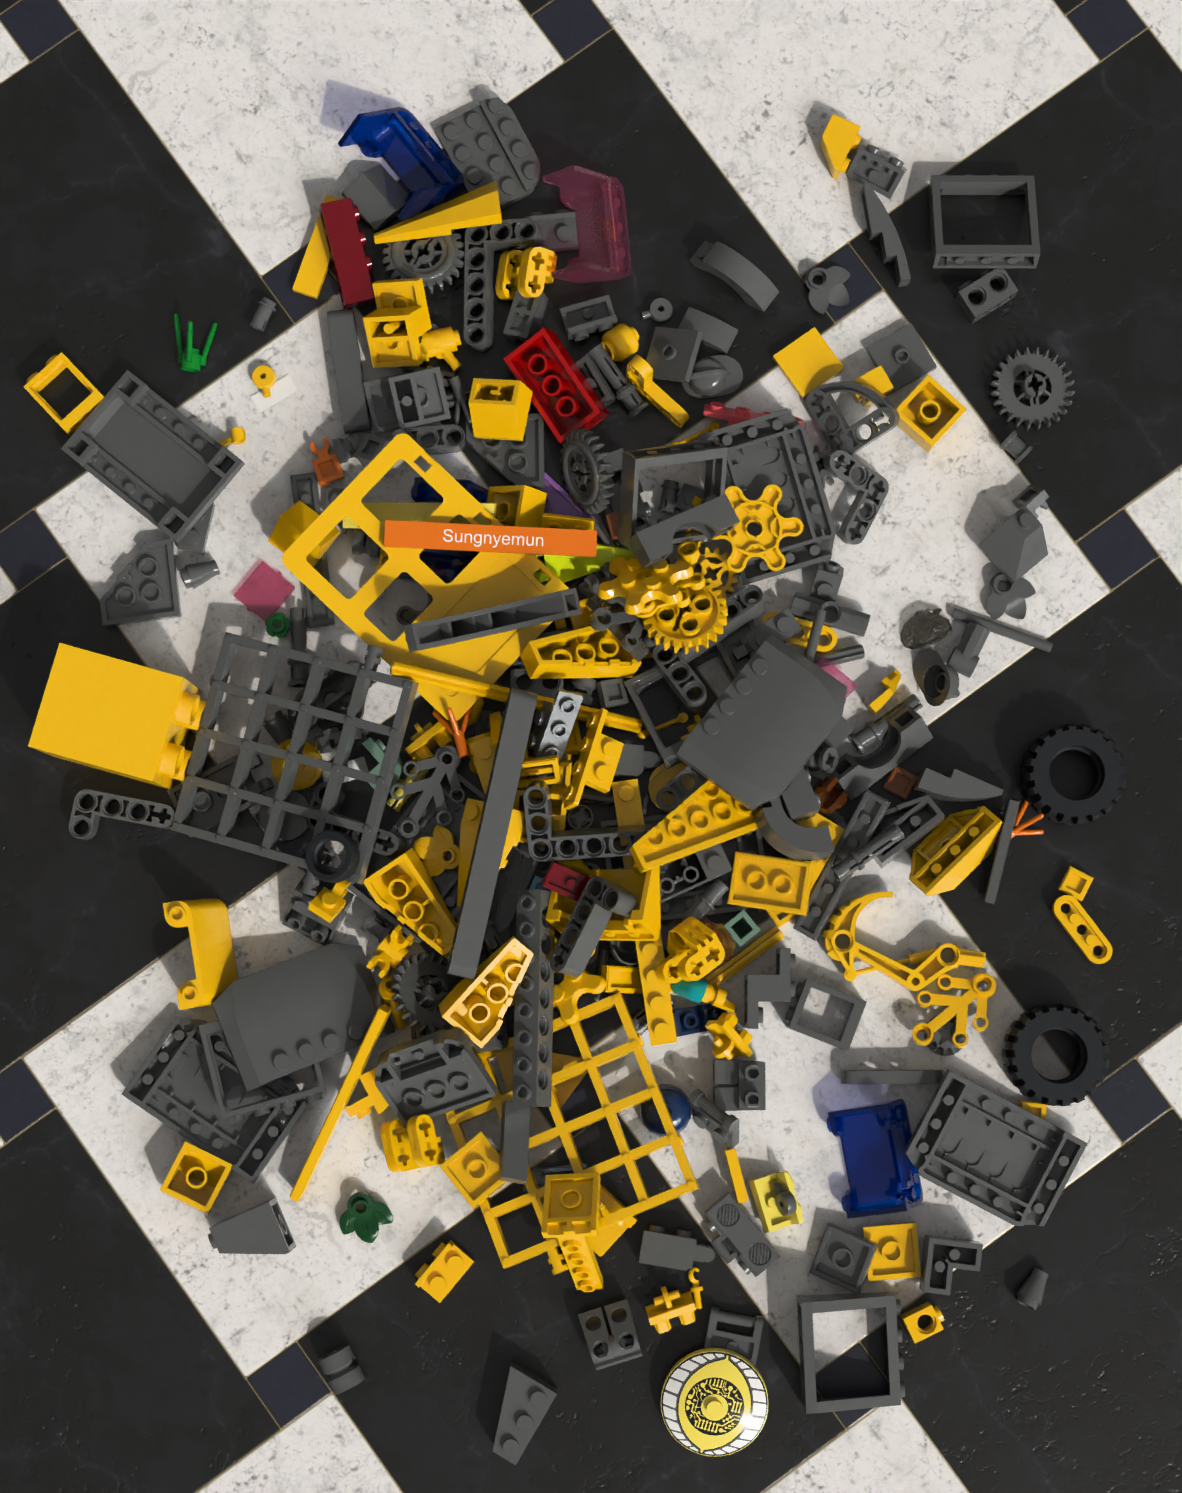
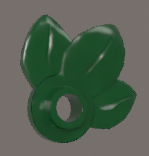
M358 1192L349 1198L347 1210L341 1215L339 1224L344 1235L355 1231L362 1241L373 1243L377 1238L379 1225L392 1223L393 1216L385 1203L373 1201L369 1194ZM363 1203L366 1207L363 1210H358L356 1205Z

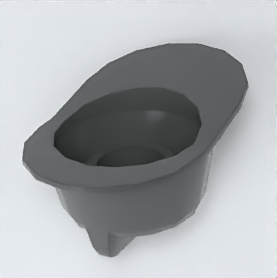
M727 355L698 358L695 360L689 383L682 382V385L690 396L697 399L724 396L733 393L740 387L743 380V371L740 364L734 358Z
M931 648L921 649L914 658L913 675L928 704L940 706L945 700L957 698L960 692L958 690L959 675L956 670L945 665L936 650Z

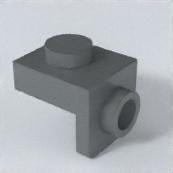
M830 560L818 563L809 596L827 602H835L843 578L844 568L840 567L837 562Z

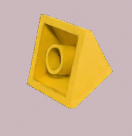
M299 500L280 515L268 542L284 553L319 517V514ZM336 527L307 556V562L312 567L317 564L341 533Z

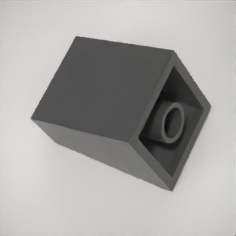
M276 1197L218 1222L209 1228L211 1232L208 1234L210 1244L213 1249L217 1248L219 1253L287 1254L296 1247Z

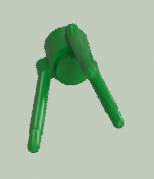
M174 313V327L178 350L177 364H180V370L200 372L201 366H206V358L215 335L217 323L214 322L212 324L202 354L200 355L198 349L192 348L193 322L188 321L187 346L183 352L179 316L177 313Z

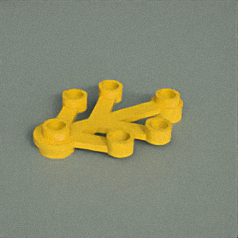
M693 541L681 543L677 548L679 559L674 564L679 562H688L690 565L695 564L700 556L698 545ZM695 572L690 578L677 581L673 586L679 589L690 586L693 590H700L705 586L704 576L702 573ZM680 590L684 599L675 605L679 608H684L690 604L691 600L688 591ZM657 599L649 601L645 604L644 610L635 616L639 618L650 617L659 608L670 606V604Z
M978 973L972 979L953 978L947 974H943L938 978L937 987L943 992H947L951 988L968 990L962 996L931 994V992L926 990L921 991L917 996V1003L920 1007L928 1008L931 1005L948 1006V1008L928 1024H917L912 1031L913 1041L920 1046L930 1044L934 1033L956 1015V1029L952 1037V1044L956 1048L965 1047L968 1043V1035L966 1034L968 1005L976 998V1016L972 1020V1027L978 1032L985 1031L989 1023L986 1017L987 999L996 990L994 978L987 973ZM942 979H947L950 982V985L948 987H943L940 984V981ZM985 983L987 990H980L978 984ZM926 995L930 998V1001L923 1003L920 997ZM982 1019L985 1022V1026L978 1027L975 1021ZM919 1032H925L927 1034V1038L925 1040H921L918 1038L917 1034ZM961 1035L965 1038V1042L957 1043L955 1037Z

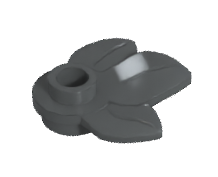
M832 266L828 269L814 267L807 272L805 284L810 290L808 300L815 311L824 314L829 304L833 306L849 304V294L843 283L849 279L851 274L846 269L840 266ZM820 277L822 283L815 284L813 278Z
M997 573L989 583L991 593L986 600L988 613L994 620L1000 618L1004 612L1012 618L1024 619L1027 609L1025 598H1029L1036 593L1034 587L1024 578H1020L1012 584L1003 573ZM998 582H1004L1007 586L1006 590H1000Z

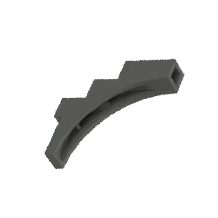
M571 588L458 615L413 623L403 627L409 652L531 627L579 615L582 612L576 588Z

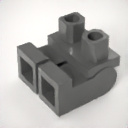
M713 1059V1083L738 1084V1087L713 1086V1103L723 1111L766 1110L765 1062Z
M627 1299L604 1306L612 1334H609L601 1307L578 1314L596 1370L643 1356Z

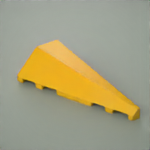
M497 181L375 233V244L452 235V229L501 224L502 218Z

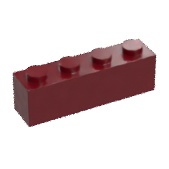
M351 198L321 203L319 212L343 309L373 304L375 296L372 283L375 280L370 279L369 270H372L370 256L365 255L363 245H366L363 230H358L357 220H360L357 205H352Z

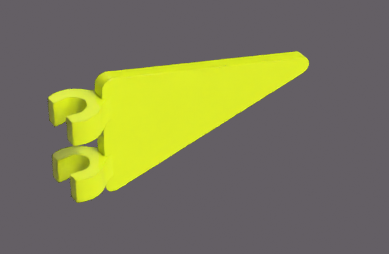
M597 544L596 557L534 554L536 557L544 556L545 566L563 583L599 571L602 565L606 562L610 563L613 558L622 557L625 560L636 557L634 551L628 550V548ZM539 569L533 575L539 582L550 581Z

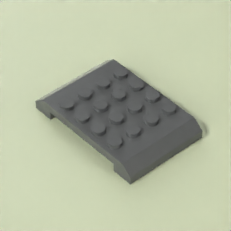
M128 370L61 448L74 461L178 544L245 465L240 458L210 437Z

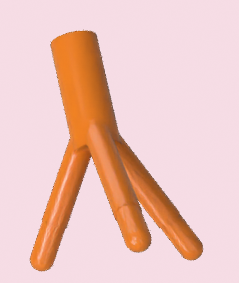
M473 706L465 713L460 730L452 708H447L452 726L437 711L432 712V715L454 737L459 758L469 756L464 733Z
M1024 800L1017 813L1011 838L1016 835H1038L1044 833L1042 829L1022 830L1044 817L1043 813L1018 825L1029 804L1027 800ZM1000 833L995 842L996 846L998 845Z

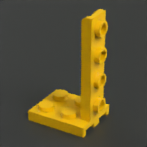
M599 1172L545 1175L541 1233L543 1238L558 1239L576 1289L583 1292L603 1289V1277L588 1236H598L601 1181Z

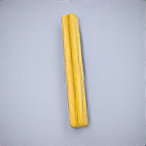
M773 926L704 979L716 989L784 938L783 933L777 926Z

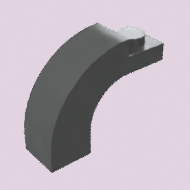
M704 241L690 259L694 267L719 277L729 284L747 305L763 312L779 293L769 278L753 263L718 241L715 244Z
M780 797L759 806L762 809L754 817L756 825L764 839L778 852L801 861L826 860L834 852L828 826L807 828L797 825L784 812Z

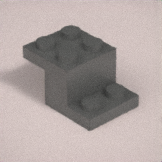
M439 366L363 382L375 433L396 428L401 430L451 418Z
M791 948L776 949V975H744V1028L758 1029V1023H763V1007H758V1002H791V996L795 997L796 985L795 980H791V970H795L796 958L795 954H791Z

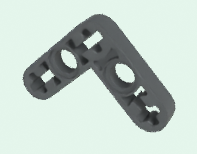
M830 450L823 459L825 469L858 491L839 529V537L843 543L856 545L864 540L888 493L889 484L883 476L843 450ZM834 457H838V462L847 466L845 468L842 466H835L836 462L833 461ZM856 467L861 472V477L857 482L851 477L852 470ZM873 483H877L876 487L879 488L878 492H874L875 488L872 486ZM863 503H866L869 508L868 514L865 517H862L859 513V508ZM850 528H853L855 537H851Z

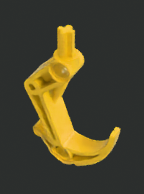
M894 892L867 893L848 900V904H842L837 908L839 912L836 915L831 914L828 920L830 923L829 929L823 930L821 935L824 937V946L827 950L826 955L840 962L844 969L843 978L846 981L855 980L857 975L878 971L910 991H919L945 972L953 968L957 969L958 965L984 968L986 962V952L964 950L960 948V945L951 943L940 944L934 949L909 954L908 958L894 961L855 942L856 921L863 908L876 899L893 898ZM839 934H843L848 938V946L845 949H839L835 944V938ZM944 948H949L953 953V958L948 963L942 961L940 953ZM854 957L870 967L855 970ZM910 963V965H917L913 969H910L902 964Z

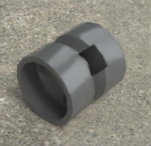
M349 1344L330 1352L318 1360L323 1373L330 1375L328 1383L334 1395L345 1392L366 1379L360 1366L353 1363L356 1357Z

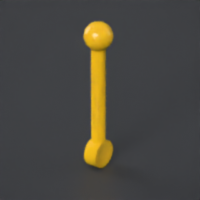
M712 421L709 427L679 442L674 441L671 445L689 443L697 439L698 435L719 429L720 425L717 421Z
M684 712L680 713L677 718L655 726V729L659 731L679 722L686 723L688 715ZM641 730L640 733H637V737L640 740L646 739L647 735H649L647 730Z

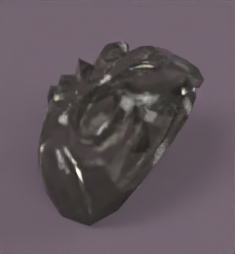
M927 608L926 610L916 611L901 630V642L904 647L918 649L933 645L944 639L948 632L952 631L949 619L939 615L942 609L931 610Z

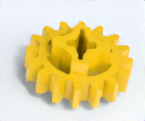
M705 547L704 554L700 553L698 561L691 565L693 571L698 565L704 578L708 570L710 573L716 572L714 581L711 578L706 579V586L714 583L715 591L721 590L722 598L727 599L726 592L734 593L731 584H738L739 580L733 578L738 573L732 572L727 567L728 552L720 555L719 548L716 547L714 553H710L709 548ZM708 559L717 560L721 563H710ZM728 572V581L723 586L721 576Z

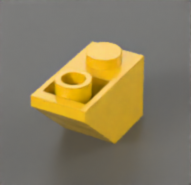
M835 114L832 115L822 135L820 147L832 178L837 180L840 172L846 173L851 162L848 155L851 150H857L862 137L858 135L861 126Z

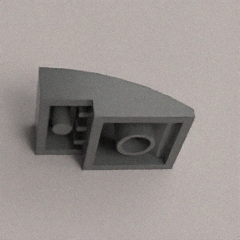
M928 768L919 772L918 778L911 790L923 796L929 795L930 798L966 803L994 799L1002 795L1004 791L957 769H953L944 776Z

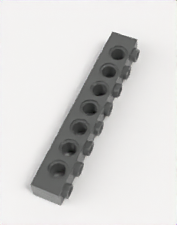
M542 889L517 890L516 939L529 948L534 955L521 983L518 984L515 991L512 1106L551 1107L554 971L550 967V958L554 951L555 928L546 920L551 891Z

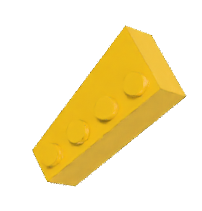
M591 626L529 641L520 655L530 679L632 678L642 664L641 661L637 662L628 651L622 648L619 640L609 629L596 631Z

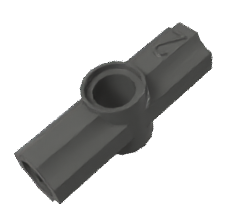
M795 592L790 611L794 616L813 621L816 609L825 610L829 608L835 611L836 619L832 621L825 619L823 625L864 637L870 619L869 614L840 606L834 601L827 602Z

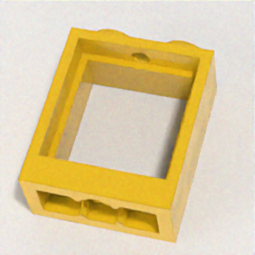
M61 352L59 355H53L45 364L46 366L39 373H33L27 379V384L23 387L71 437L104 396ZM65 368H68L91 394L62 419L40 396L39 392Z

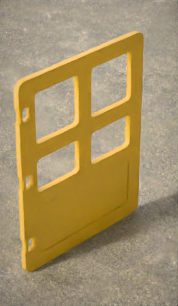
M398 434L284 552L282 562L291 573L367 645L384 649L381 658L390 666L393 661L494 684L522 654L528 642L535 640L553 621L452 645L409 652L405 631L395 641H391L365 617V611L403 572L408 573L433 598L432 603L413 623L494 607L569 588L534 554L479 552L451 583H445L420 560L419 555L424 549L384 547L385 525L361 501L399 460H404L443 497V503L425 522L450 523L455 516L461 515L470 524H478L474 518L480 512L491 523L490 525L503 526L417 442L407 434ZM419 456L431 465L426 472L414 463ZM345 517L350 518L388 554V560L350 599L345 598L307 562V556ZM538 569L550 579L545 586L533 576ZM417 682L419 683L417 692L448 721L450 719L447 708H452L457 721L481 697Z

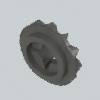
M956 1016L939 1029L947 1030L953 1026L950 1035L953 1037L956 1029ZM939 1030L934 1033L931 1043L927 1045L932 1052L941 1056L954 1055L962 1049L956 1048L952 1041L944 1040L938 1044L942 1037ZM958 1035L955 1037L957 1043L965 1042L963 1036Z

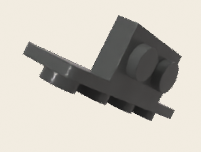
M558 689L553 703L543 702L541 710H538L536 713L535 728L533 733L529 734L527 748L533 758L558 755L560 765L583 700L581 693ZM550 764V765H542V766H534V767H531V768L553 766V764ZM554 772L527 776V779L554 776L555 774Z

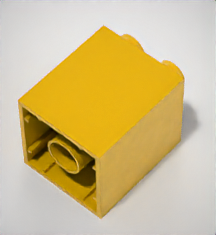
M59 643L28 747L56 758L171 789L175 779L184 781L192 751L185 749L186 740L190 729L198 731L206 700L200 699L201 690L184 677Z

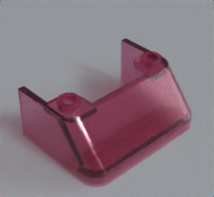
M576 165L543 176V182L560 187L561 202L567 208L575 210L579 257L570 259L567 267L551 272L552 277L579 284L620 280L630 276L632 270L625 196L621 182L615 177Z

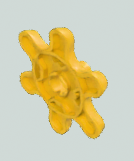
M777 485L766 486L761 497L757 500L747 499L743 495L742 490L737 486L728 487L725 490V494L740 522L731 531L713 538V540L725 539L731 543L732 553L727 560V567L732 572L738 573L745 569L749 559L760 557L766 562L770 570H781L785 566L786 559L779 550V542L784 537L800 535L804 527L802 521L796 517L784 518L778 514L777 504L782 498V491ZM752 522L758 523L761 526V533L755 537L747 531V525Z
M616 557L611 560L609 571L618 577L601 583L597 594L599 598L604 600L614 597L626 598L625 612L630 615H636L644 610L645 604L652 600H662L670 605L681 602L683 599L682 592L673 585L677 581L693 576L694 571L688 562L668 564L665 559L643 569L637 557L631 558L628 561L622 557Z
M555 937L554 949L559 941L557 937ZM585 968L579 977L564 974L563 981L560 984H554L553 1007L559 1010L561 1020L565 1024L571 1025L578 1021L580 1017V1011L577 1007L579 997L584 993H601L606 987L605 979L601 975L589 974Z

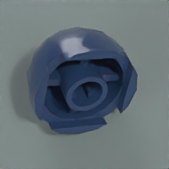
M659 1084L677 1133H680L687 1127L691 1119L692 1106L689 1102V1097L682 1089L673 1084ZM653 1099L640 1103L639 1115L642 1124L649 1132L661 1137L666 1136V1131Z

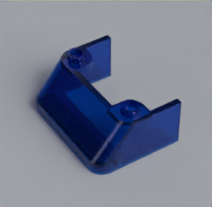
M402 107L358 114L338 142L340 147L357 144L361 152L369 158L382 157L409 189L410 193L405 198L406 205L397 216L400 220L415 217L434 208L457 190L464 180L462 173L409 110Z

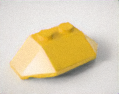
M985 806L950 814L913 850L911 873L909 874L910 882L927 897L954 890L992 852L1003 824L1002 820Z

